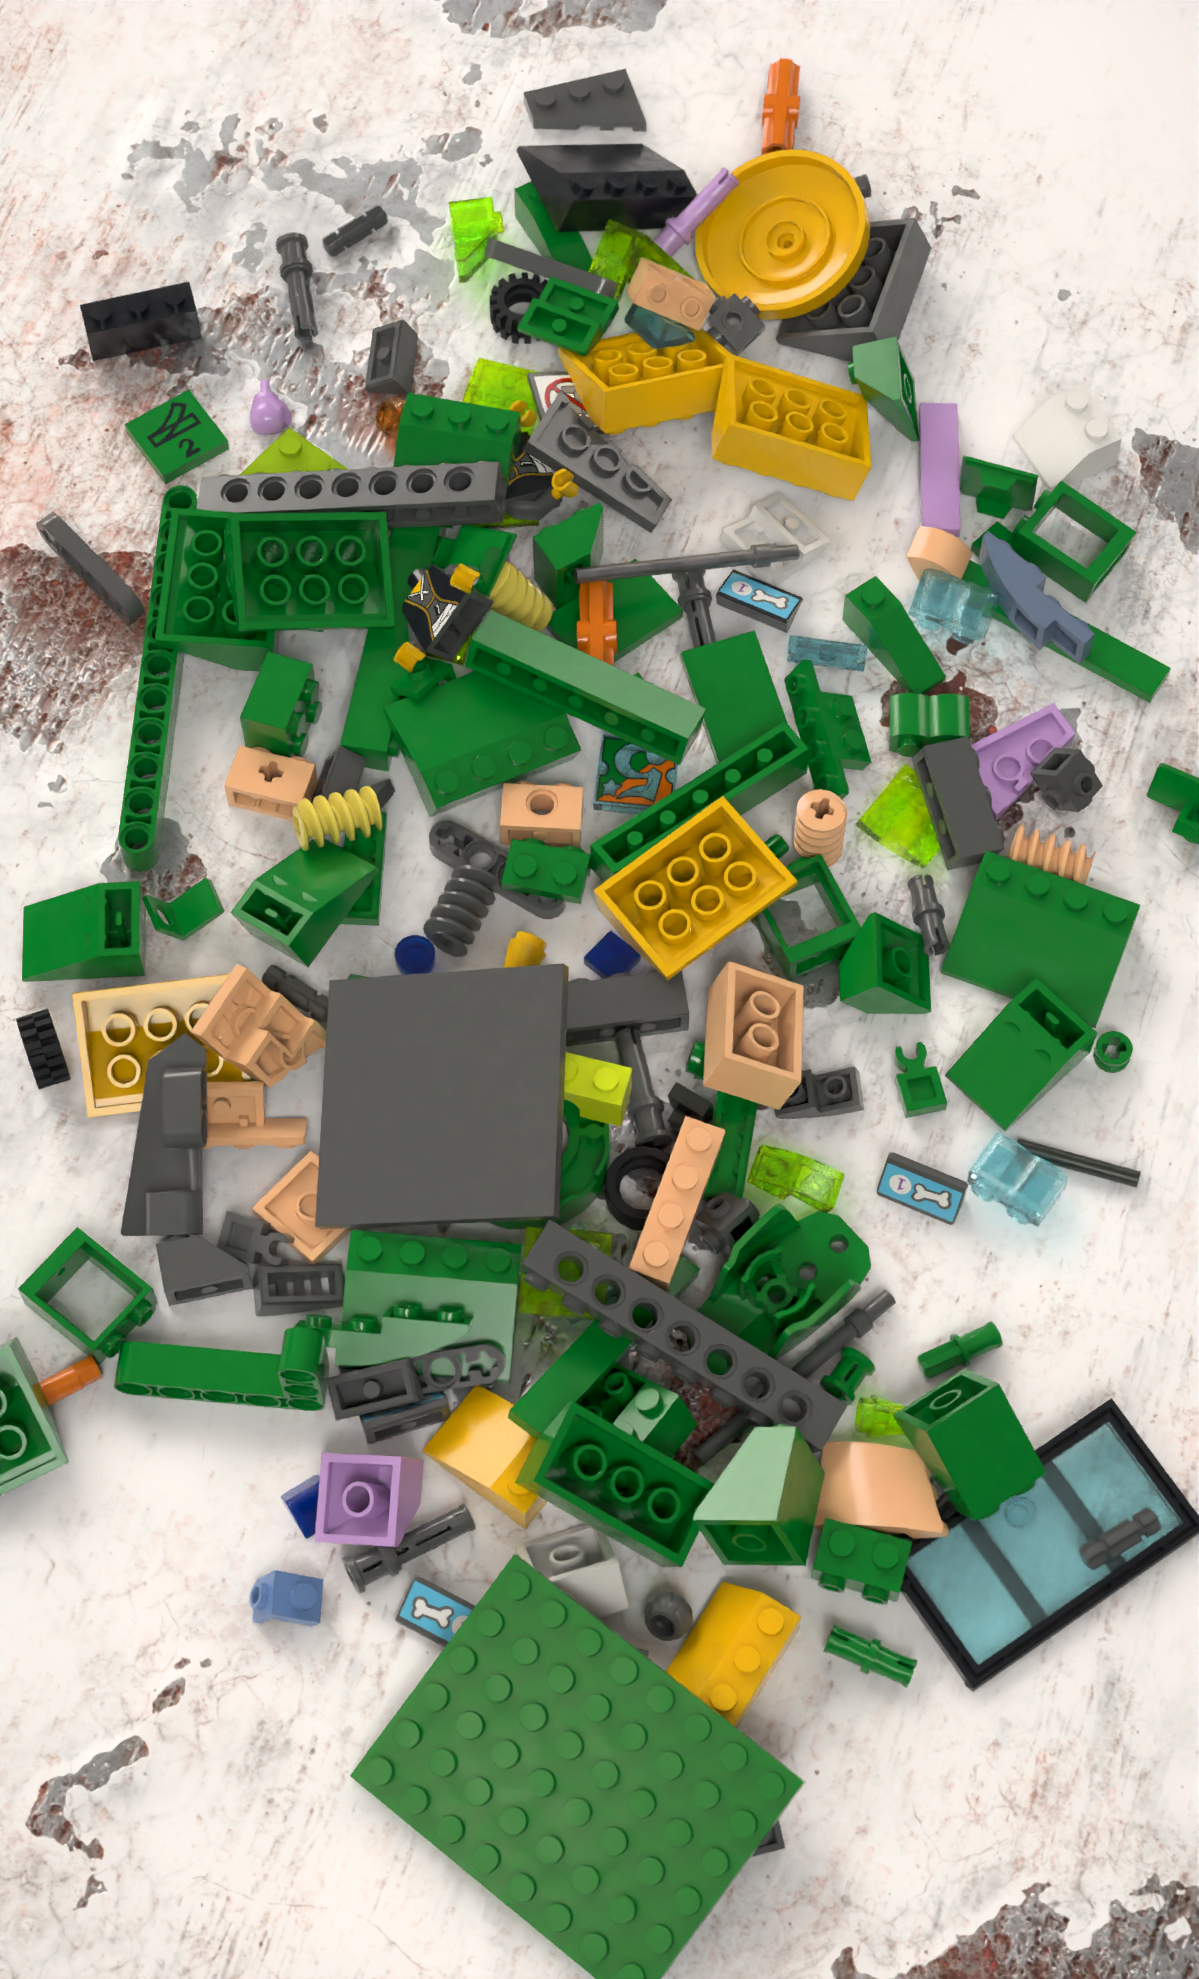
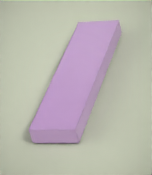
M920 403L921 527L937 528L959 537L961 521L958 406L955 403Z

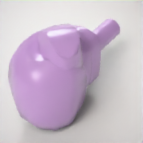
M264 379L260 382L261 392L253 397L250 412L251 428L255 433L261 435L281 433L283 428L291 423V412L287 405L279 400L277 394L270 392V382Z

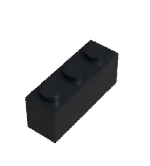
M190 282L80 305L93 361L202 338Z

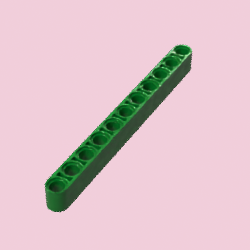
M184 485L168 489L162 501L118 832V842L123 860L128 868L137 872L153 868L159 859L185 653L155 644L172 508L197 509L198 499L195 491ZM166 672L162 676H155L158 673ZM155 706H163L158 710H151ZM150 740H159L154 744H146ZM147 774L154 775L149 779H141L143 776ZM141 809H151L145 814H137ZM137 844H146L145 847L141 849H131L133 846Z

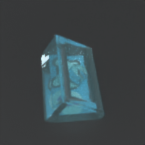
M633 303L624 319L625 323L654 349L690 343L695 339L694 333L685 325Z
M790 635L787 661L800 663L803 659L811 660L813 665L862 672L865 669L868 646Z

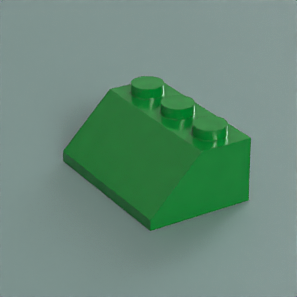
M408 392L399 422L393 467H401L403 465H439L441 463L462 464L476 463L478 461L499 462L508 490L521 442L520 412Z

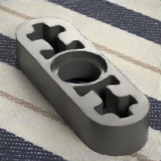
M491 1343L432 1351L410 1359L415 1371L419 1369L415 1361H424L422 1374L427 1386L422 1387L424 1394L494 1382L502 1375L506 1365V1359L502 1350ZM482 1351H487L489 1358H496L497 1365L491 1368L490 1375H484L482 1368L469 1369L467 1374L470 1379L462 1380L463 1364L458 1354H466L465 1363L477 1361ZM447 1358L453 1363L455 1375L451 1381L442 1383L433 1378L431 1365L435 1359Z

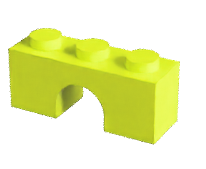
M566 1052L564 1099L572 1102L579 1108L580 1117L621 1127L632 1090V1068Z

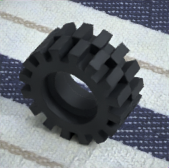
M521 272V278L517 279L515 273L509 274V282L502 278L498 281V287L493 286L491 290L492 295L489 298L490 320L496 333L501 331V338L507 340L509 336H512V343L518 344L519 338H524L525 344H531V336L518 332L517 328L524 314L514 313L509 308L521 302L531 303L533 298L539 299L548 283L546 279L540 283V276L536 274L533 275L532 279H528V272Z
M44 1009L16 1018L20 1036L38 1089L71 1080L49 1010Z

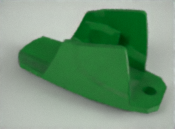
M776 1204L735 1243L730 1258L722 1267L708 1299L697 1311L771 1358L778 1360L822 1327L861 1290L860 1285L871 1269L869 1247L839 1215L817 1211L796 1221L786 1207ZM834 1242H842L846 1246V1251L837 1253L830 1246ZM815 1267V1278L804 1280L800 1277L799 1273L803 1269ZM686 1335V1337H687V1344H688V1347H689V1346H690V1340H689L688 1336ZM710 1353L708 1355L707 1366L709 1370L716 1375H724L727 1369L725 1359L717 1353Z

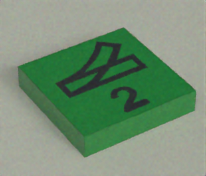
M189 389L125 424L126 433L164 484L173 481L229 450L227 438Z

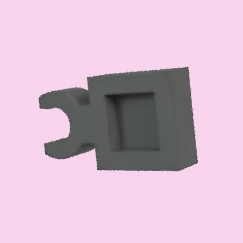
M227 1211L217 1247L236 1259L252 1264H260L263 1256L269 1264L288 1265L289 1260L278 1256L276 1247L279 1242L294 1243L295 1238L287 1233H271L268 1235L270 1222L235 1211Z

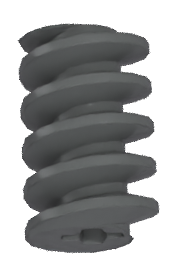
M459 865L454 868L451 875L452 879L447 881L444 888L445 892L440 894L437 901L438 905L433 907L430 914L431 918L426 920L423 927L426 937L433 945L454 957L467 955L468 949L464 944L469 945L473 943L475 936L471 931L480 930L482 923L478 918L487 917L489 910L485 905H493L496 899L493 893L500 892L502 888L500 880L487 870L471 865Z

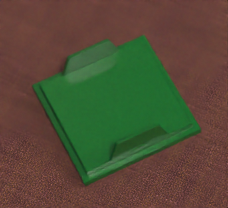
M963 456L960 492L976 498L977 513L1004 519L1012 508L1032 511L1038 475Z
M463 524L456 539H442L432 563L443 569L451 564L459 565L460 563L476 567L481 574L474 587L489 597L518 535Z

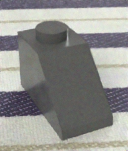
M174 1235L167 1238L165 1242L156 1244L163 1288L169 1306L253 1289L248 1266L199 1235L192 1237L189 1235Z

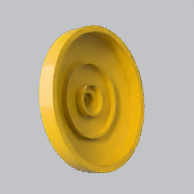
M793 149L780 150L758 156L731 172L740 182L739 186H736L696 228L695 233L697 263L704 279L718 298L724 295L727 299L734 293L740 299L747 296L760 310L757 317L765 320H779L800 316L819 308L834 298L846 287L858 271L865 257L870 238L868 206L850 173L839 163L823 154Z

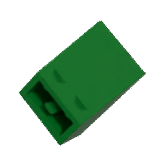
M312 839L309 841V849L307 851L299 848L256 878L230 913L251 935L304 966L309 967L373 880L379 869L338 845H334V843L327 839L324 840V847L321 848Z
M140 881L97 883L24 906L22 981L145 976L146 907L142 900L144 895Z
M1036 978L1006 1005L947 1071L945 1077L1001 1129L1007 1131L1090 1054L1097 1032Z
M616 1364L579 1404L669 1458L673 1457L698 1425L678 1394L619 1364Z

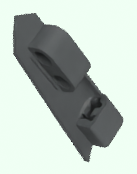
M186 1033L182 1034L165 1049L148 1060L121 1226V1235L123 1236L203 1235L202 1147H205L207 1143V1049Z

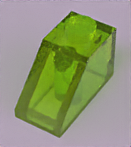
M492 197L448 202L450 228L459 283L468 282L489 259V257L483 255L488 237L498 240L497 234L504 233L501 211L494 212Z

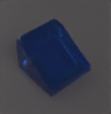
M318 1474L280 1496L305 1539L314 1535L316 1531L320 1480Z

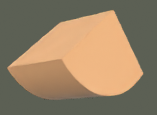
M919 526L906 557L918 581L960 584L972 552L963 541L946 531Z

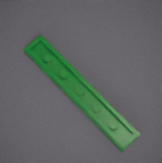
M969 560L960 584L952 583L949 586L948 594L1020 632L996 601L986 581L982 566ZM1085 622L1095 636L1090 655L1079 665L1150 703L1169 676L1171 668ZM1049 641L1045 645V647L1077 663L1053 642Z
M681 1255L668 1293L678 1299L698 1277L700 1268ZM616 1298L609 1305H613ZM643 1307L634 1308L632 1313L634 1323L643 1329L651 1328L653 1317L650 1311ZM595 1319L509 1410L508 1419L532 1437L538 1439L570 1401L580 1404L636 1343L623 1335L620 1339L611 1337L598 1328L597 1325L600 1321Z

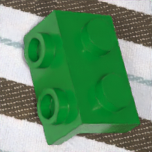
M525 838L523 841L512 839L501 881L502 889L581 904L587 876H590L591 854H587L575 846H563L562 848L546 846L544 842L534 838Z
M826 1518L811 1578L819 1581V1587L832 1592L843 1593L844 1589L847 1588L862 1592L861 1597L872 1603L886 1605L888 1600L897 1602L912 1541Z

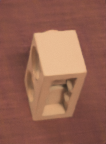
M641 257L626 290L633 304L700 331L716 298L708 285Z

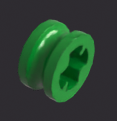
M1110 1031L1102 1034L1094 1048L1093 1058L1095 1064L1101 1070L1109 1073H1117L1124 1070L1132 1056V1043L1121 1032ZM1109 1045L1116 1046V1052L1122 1051L1118 1059L1109 1058L1110 1052L1104 1054Z

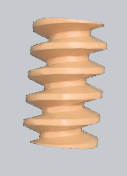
M820 789L804 794L798 801L793 846L795 852L800 857L811 858L821 854L828 867L835 864L841 857L848 813L844 802L839 796L831 791Z
M1020 823L1008 858L1085 885L1096 851L1088 858L1086 845L1081 844L1073 853L1071 852L1070 839H1066L1057 848L1055 834H1050L1045 842L1042 843L1040 842L1039 829H1035L1027 838L1025 837L1024 824Z

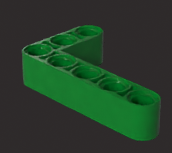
M303 1327L288 1328L284 1331L281 1354L130 1341L124 1342L120 1346L114 1388L119 1392L137 1396L318 1411L324 1409L326 1378L329 1377L330 1362L322 1333Z

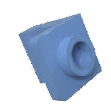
M277 1570L258 1578L250 1594L253 1622L263 1624L273 1619L311 1627L319 1624L323 1579Z

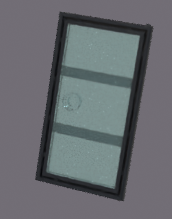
M1112 1398L1035 1450L1047 1473L1035 1481L1036 1485L1030 1491L1018 1496L1013 1495L1000 1504V1509L994 1515L982 1520L977 1519L973 1521L958 1513L954 1506H952L940 1515L941 1520L947 1524L949 1530L948 1537L913 1539L908 1536L905 1538V1540L912 1541L900 1592L963 1679L965 1686L972 1692L1199 1534V1515ZM1144 1508H1149L1156 1513L1161 1523L1160 1531L1148 1538L1145 1535L1141 1536L1142 1542L1114 1559L1108 1556L1107 1563L1095 1570L1089 1569L1083 1563L1078 1551L1081 1546L1091 1540H1094L1095 1543L1098 1542L1099 1535L1126 1519H1129L1130 1522L1133 1521L1132 1516Z

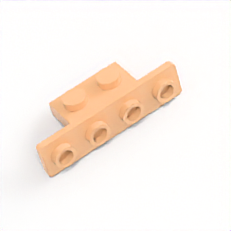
M264 1081L207 1082V1143L202 1149H208L213 1146H233L238 1149H248L255 1145H274L278 1148L286 1149L305 1144L308 1128L306 1118H266Z

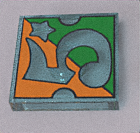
M602 735L593 810L628 814L641 813L676 790L679 765L617 736Z

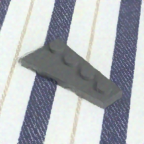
M560 391L523 450L556 472L560 469L568 470L574 475L573 480H571L572 482L652 533L672 499L639 466L632 467L622 457V450L612 440L607 443L593 429L595 424L584 413L580 416L568 405L570 399Z

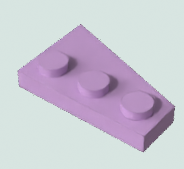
M1055 703L971 745V748L976 750L979 757V772L983 785L987 786L991 793V809L995 821L1034 782L1030 773L1054 748H1066L1073 741L1075 732Z

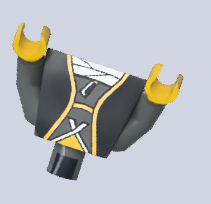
M517 400L512 403L509 410L520 412L521 428L522 426H533L537 421L536 413L529 409L521 418L523 411L527 408V403ZM521 431V442L506 494L503 521L513 519L539 521L554 508L560 506L562 496L573 498L579 491L578 485L571 481L574 478L571 472L566 469H560L553 474L550 467L523 450L530 438L527 431L523 433Z
M460 563L459 565L451 564L443 569L433 565L427 570L420 568L410 574L408 585L412 592L402 605V612L408 621L409 642H405L396 652L394 661L411 673L416 662L422 661L427 652L449 661L454 659L494 603L490 597L474 587L481 574L476 567Z

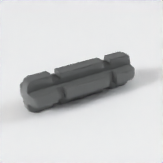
M375 205L365 212L366 216L361 214L338 228L339 232L337 234L333 231L323 237L322 242L325 251L331 257H335L345 250V245L349 248L372 234L371 229L374 228L377 231L388 223L386 212L379 205Z
M276 965L268 967L262 976V982L271 991H279L293 1005L305 1012L311 1011V1016L321 1022H327V996L323 994L317 995V990L293 975L287 977L285 975L286 971Z
M1144 1508L1132 1516L1133 1521L1130 1522L1129 1519H1126L1099 1535L1098 1542L1095 1543L1094 1540H1091L1081 1546L1078 1551L1083 1563L1089 1569L1095 1570L1107 1563L1108 1556L1114 1559L1142 1542L1141 1536L1145 1535L1148 1538L1160 1531L1161 1523L1156 1513L1149 1508Z

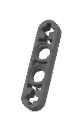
M489 237L483 255L549 279L551 276L611 299H614L619 283Z
M51 512L36 523L40 535L49 547L121 620L129 624L145 612L140 599L133 590L56 513Z
M442 821L431 828L429 833L430 850L432 855L452 868H456L459 865H471L469 860L474 854L486 853L491 857L492 861L482 869L495 875L500 882L502 881L508 857L507 851L453 821ZM450 836L454 837V844L447 843L444 847L440 845V838L447 840ZM459 848L463 850L461 857L459 855ZM502 888L500 892H497V894L542 919L556 918L563 913L566 907V901L555 899V902L547 901L544 905L541 903V896L531 894L526 896V893Z

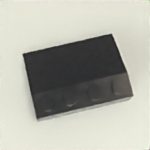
M643 144L518 146L516 151L558 232L663 229L668 218L672 216L676 218L697 196L694 187L682 168Z

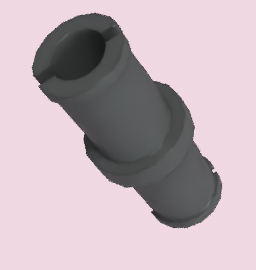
M921 874L914 876L908 881V889L910 890L914 905L912 918L915 925L919 926L925 954L932 956L931 946H934L936 956L945 953L950 948L943 924L945 911L943 906L938 903L932 876L925 874L926 884L924 885Z

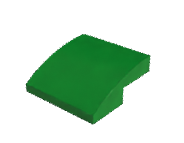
M551 276L539 299L533 298L517 328L518 332L586 357L607 331L619 310L617 300Z

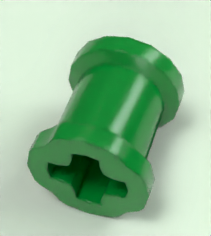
M846 1346L840 1352V1361L830 1375L822 1377L820 1385L826 1392L845 1404L850 1405L856 1397L854 1392L866 1376H872L876 1367L863 1353ZM851 1371V1374L845 1381L844 1378L846 1377L848 1372Z

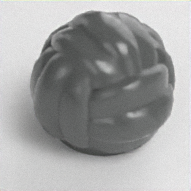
M674 1592L659 1594L645 1606V1624L650 1633L660 1640L671 1641L679 1639L693 1625L690 1605L682 1596Z

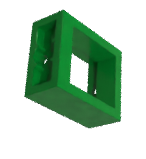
M1060 481L1052 492L1046 489L1041 494L1033 507L1036 511L1031 517L1024 515L1017 523L1012 532L1016 536L1012 548L1025 561L1035 564L1044 575L1086 603L1128 552L1137 532L1063 481ZM1055 508L1108 543L1088 569L1035 534Z
M821 854L811 858L801 857L788 865L787 869L796 878L798 885L782 897L814 884L837 928L788 947L768 908L754 917L788 981L842 959L861 928Z
M78 1227L18 1288L24 1304L88 1357L92 1355L98 1365L107 1357L112 1358L120 1352L121 1344L126 1342L125 1337L136 1326L141 1327L150 1320L155 1312V1305L158 1303L151 1286ZM88 1260L134 1297L130 1304L95 1341L48 1304L53 1296Z

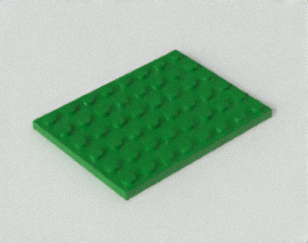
M516 1554L513 1555L350 1775L362 1787L595 1979H662L806 1783L805 1780Z

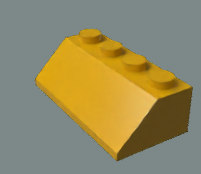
M722 1581L666 1672L739 1728L798 1632L801 1616L763 1592Z

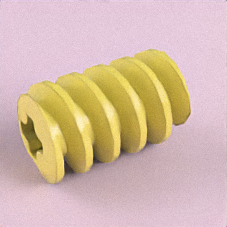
M506 561L489 596L494 601L490 610L541 632L551 620L553 603L521 571H518L512 563Z
M369 786L362 787L359 794L354 789H349L345 791L343 797L338 792L331 793L328 801L322 795L314 797L313 803L304 798L299 800L297 808L294 806L292 810L294 830L303 851L309 849V838H314L318 847L321 848L324 847L325 835L329 834L332 842L336 845L340 843V832L342 831L345 832L349 841H354L356 828H360L365 838H369L371 835V825H375L379 831L382 830L379 802L376 793Z

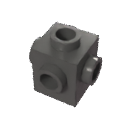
M734 293L727 299L723 295L712 304L709 310L711 316L707 318V324L711 328L707 333L723 347L727 345L737 356L765 331V325L757 317L760 310L747 296L740 299ZM731 318H736L740 323L736 326H731L727 321Z
M1054 748L1030 773L1042 792L1044 802L1053 810L1080 812L1090 805L1093 796L1103 787L1095 773L1094 765L1079 749Z
M724 1191L721 1195L712 1198L706 1204L705 1209L695 1217V1222L702 1231L699 1238L711 1253L715 1255L721 1253L730 1258L733 1246L760 1219V1213L755 1205L746 1197L739 1199Z

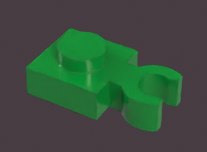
M922 1042L916 1044L915 1051L917 1057L915 1059H907L903 1055L901 1046L895 1049V1065L899 1070L905 1072L896 1074L895 1078L905 1118L946 1110L947 1100L937 1067L924 1068L927 1051Z

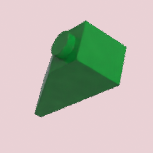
M532 181L515 188V218L540 254L546 258L600 276L580 232L557 231Z
M877 576L872 577L845 595L843 622L908 693L924 695L945 681L946 675L901 602Z

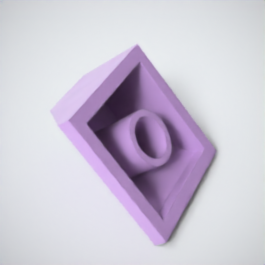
M322 1453L315 1542L399 1547L421 1504L424 1460L398 1456Z

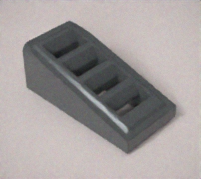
M342 1264L257 1266L253 1276L256 1316H276L343 1307L344 1281ZM328 1277L330 1295H322L320 1278ZM304 1280H310L312 1295H305ZM293 1282L294 1296H287L286 1283ZM275 1284L276 1296H269L268 1285Z

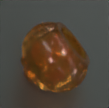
M399 397L388 398L381 402L376 413L378 429L390 438H397L399 422L405 400Z

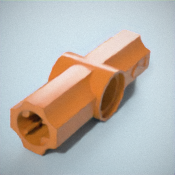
M780 58L777 62L770 64L767 83L768 92L764 93L762 126H764L761 155L794 148V129L798 127L800 96H798L800 66L796 65L792 59Z
M607 581L581 583L579 590L580 621H577V649L615 667L614 655H617V625L613 617V583Z

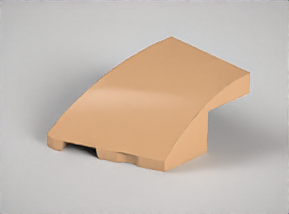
M236 964L191 1031L193 1035L223 1059L254 1080L264 1081V1086L269 1088L284 1079L289 1071L297 1070L306 1064L308 1056L320 1048H326V1030L316 1020L305 1017L282 994L271 991L247 967Z
M826 1442L823 1447L820 1465L825 1475L814 1523L815 1528L822 1531L825 1519L828 1518L883 1534L905 1533L913 1539L948 1537L949 1530L947 1524L941 1520L936 1500L939 1498L935 1486L930 1481V1471L916 1450L865 1442Z

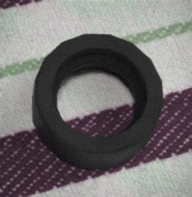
M640 1146L626 1150L613 1160L606 1173L605 1199L609 1212L618 1223L631 1230L643 1231L650 1209H636L626 1204L620 1193L621 1181L630 1171L641 1168L654 1169L664 1175L671 1156L670 1154L659 1148Z

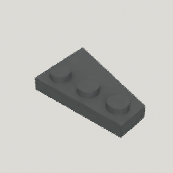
M626 69L523 92L524 104L533 129L577 130L580 125L600 126L601 131H614V126L633 127V131L646 132V120Z

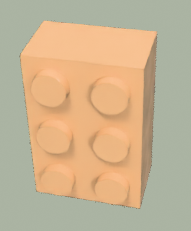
M728 961L708 989L703 1086L780 1110L801 1083L804 986Z

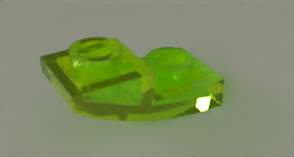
M761 1145L758 1148L747 1182L782 1201L791 1195L821 1212L829 1213L835 1207L845 1174L804 1155L777 1147Z

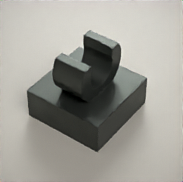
M678 1082L675 1083L667 1095L670 1105L675 1108L667 1122L670 1123L669 1127L678 1133L685 1116L708 1124L714 1115L713 1105L710 1101Z

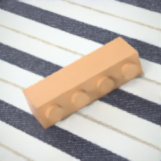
M685 1116L629 1265L630 1270L667 1293L721 1150L726 1131Z

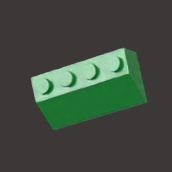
M570 1401L536 1440L515 1481L516 1484L661 1567H683L700 1531L693 1521L694 1512L714 1485L711 1481L574 1401Z

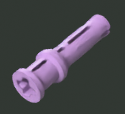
M722 167L721 171L676 218L672 216L665 221L666 226L652 241L647 240L643 244L644 247L656 260L667 268L670 265V258L684 244L689 245L692 242V233L736 186H739L740 182L732 173L729 174L725 167Z

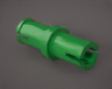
M835 1624L823 1650L825 1653H831L861 1666L859 1671L865 1674L872 1671L900 1683L906 1688L918 1661L881 1646V1641L876 1638H872L869 1641L841 1629Z

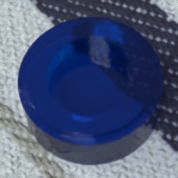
M411 935L403 938L395 948V962L398 970L404 975L430 973L436 963L435 948L432 942L420 935Z

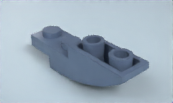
M989 531L984 534L979 555L982 570L992 594L1009 620L1039 650L1051 641L1080 664L1091 652L1095 634L1091 631L1090 627L1083 620L1074 618L1064 610L1053 596L1043 593L1046 577L1035 564L1025 561L1016 554L1005 540L996 538Z

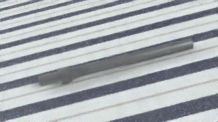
M768 544L751 545L748 550L574 568L573 576L575 583L580 584L752 565L753 568L770 567L772 562L798 560L799 548L797 544L770 547Z

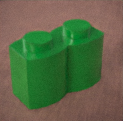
M901 693L890 696L889 751L898 753L901 756L913 757L926 745L967 736L970 740L968 696L959 694L927 696L917 693Z

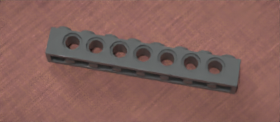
M489 461L462 464L441 463L439 465L423 466L403 465L401 467L385 468L366 467L364 469L347 470L329 469L327 471L309 472L292 471L289 473L270 474L259 472L251 475L232 476L222 474L213 477H202L197 509L240 513L386 512L387 528L503 523L507 482L499 462Z
M551 1220L544 1226L518 1271L525 1274L523 1280L529 1286L542 1293H545L547 1289L562 1297L560 1303L569 1311L579 1316H583L586 1312L600 1321L597 1326L606 1334L616 1339H620L623 1335L636 1343L635 1351L648 1360L657 1362L660 1358L674 1367L672 1374L683 1382L694 1386L697 1381L711 1390L709 1397L720 1405L729 1409L735 1405L748 1413L746 1420L756 1427H772L775 1424H786L797 1427L813 1454L823 1449L848 1406ZM563 1261L575 1264L579 1270L578 1280L575 1282L563 1280L558 1274V1264ZM606 1284L613 1288L616 1294V1301L613 1305H603L597 1300L595 1296L597 1285ZM643 1307L650 1311L653 1317L651 1328L643 1329L634 1323L632 1318L634 1308ZM673 1330L683 1331L690 1340L688 1351L680 1352L672 1347L670 1334ZM710 1353L720 1354L725 1359L727 1369L724 1375H716L709 1370L707 1358ZM747 1376H754L762 1382L764 1392L761 1398H753L745 1391L744 1382ZM785 1399H791L799 1405L801 1414L797 1422L789 1421L784 1417L782 1403Z

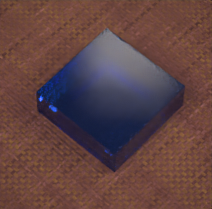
M611 930L584 957V964L602 979H607L616 973H629L641 961V955Z

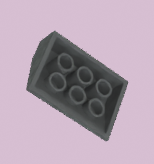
M916 218L870 222L868 248L858 271L851 281L834 298L819 308L800 316L783 319L776 337L778 344L853 362L852 346L891 337H897L899 340L932 249Z

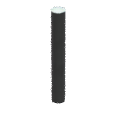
M1020 1138L1017 1140L1014 1152L1018 1156L1136 1188L1141 1171Z

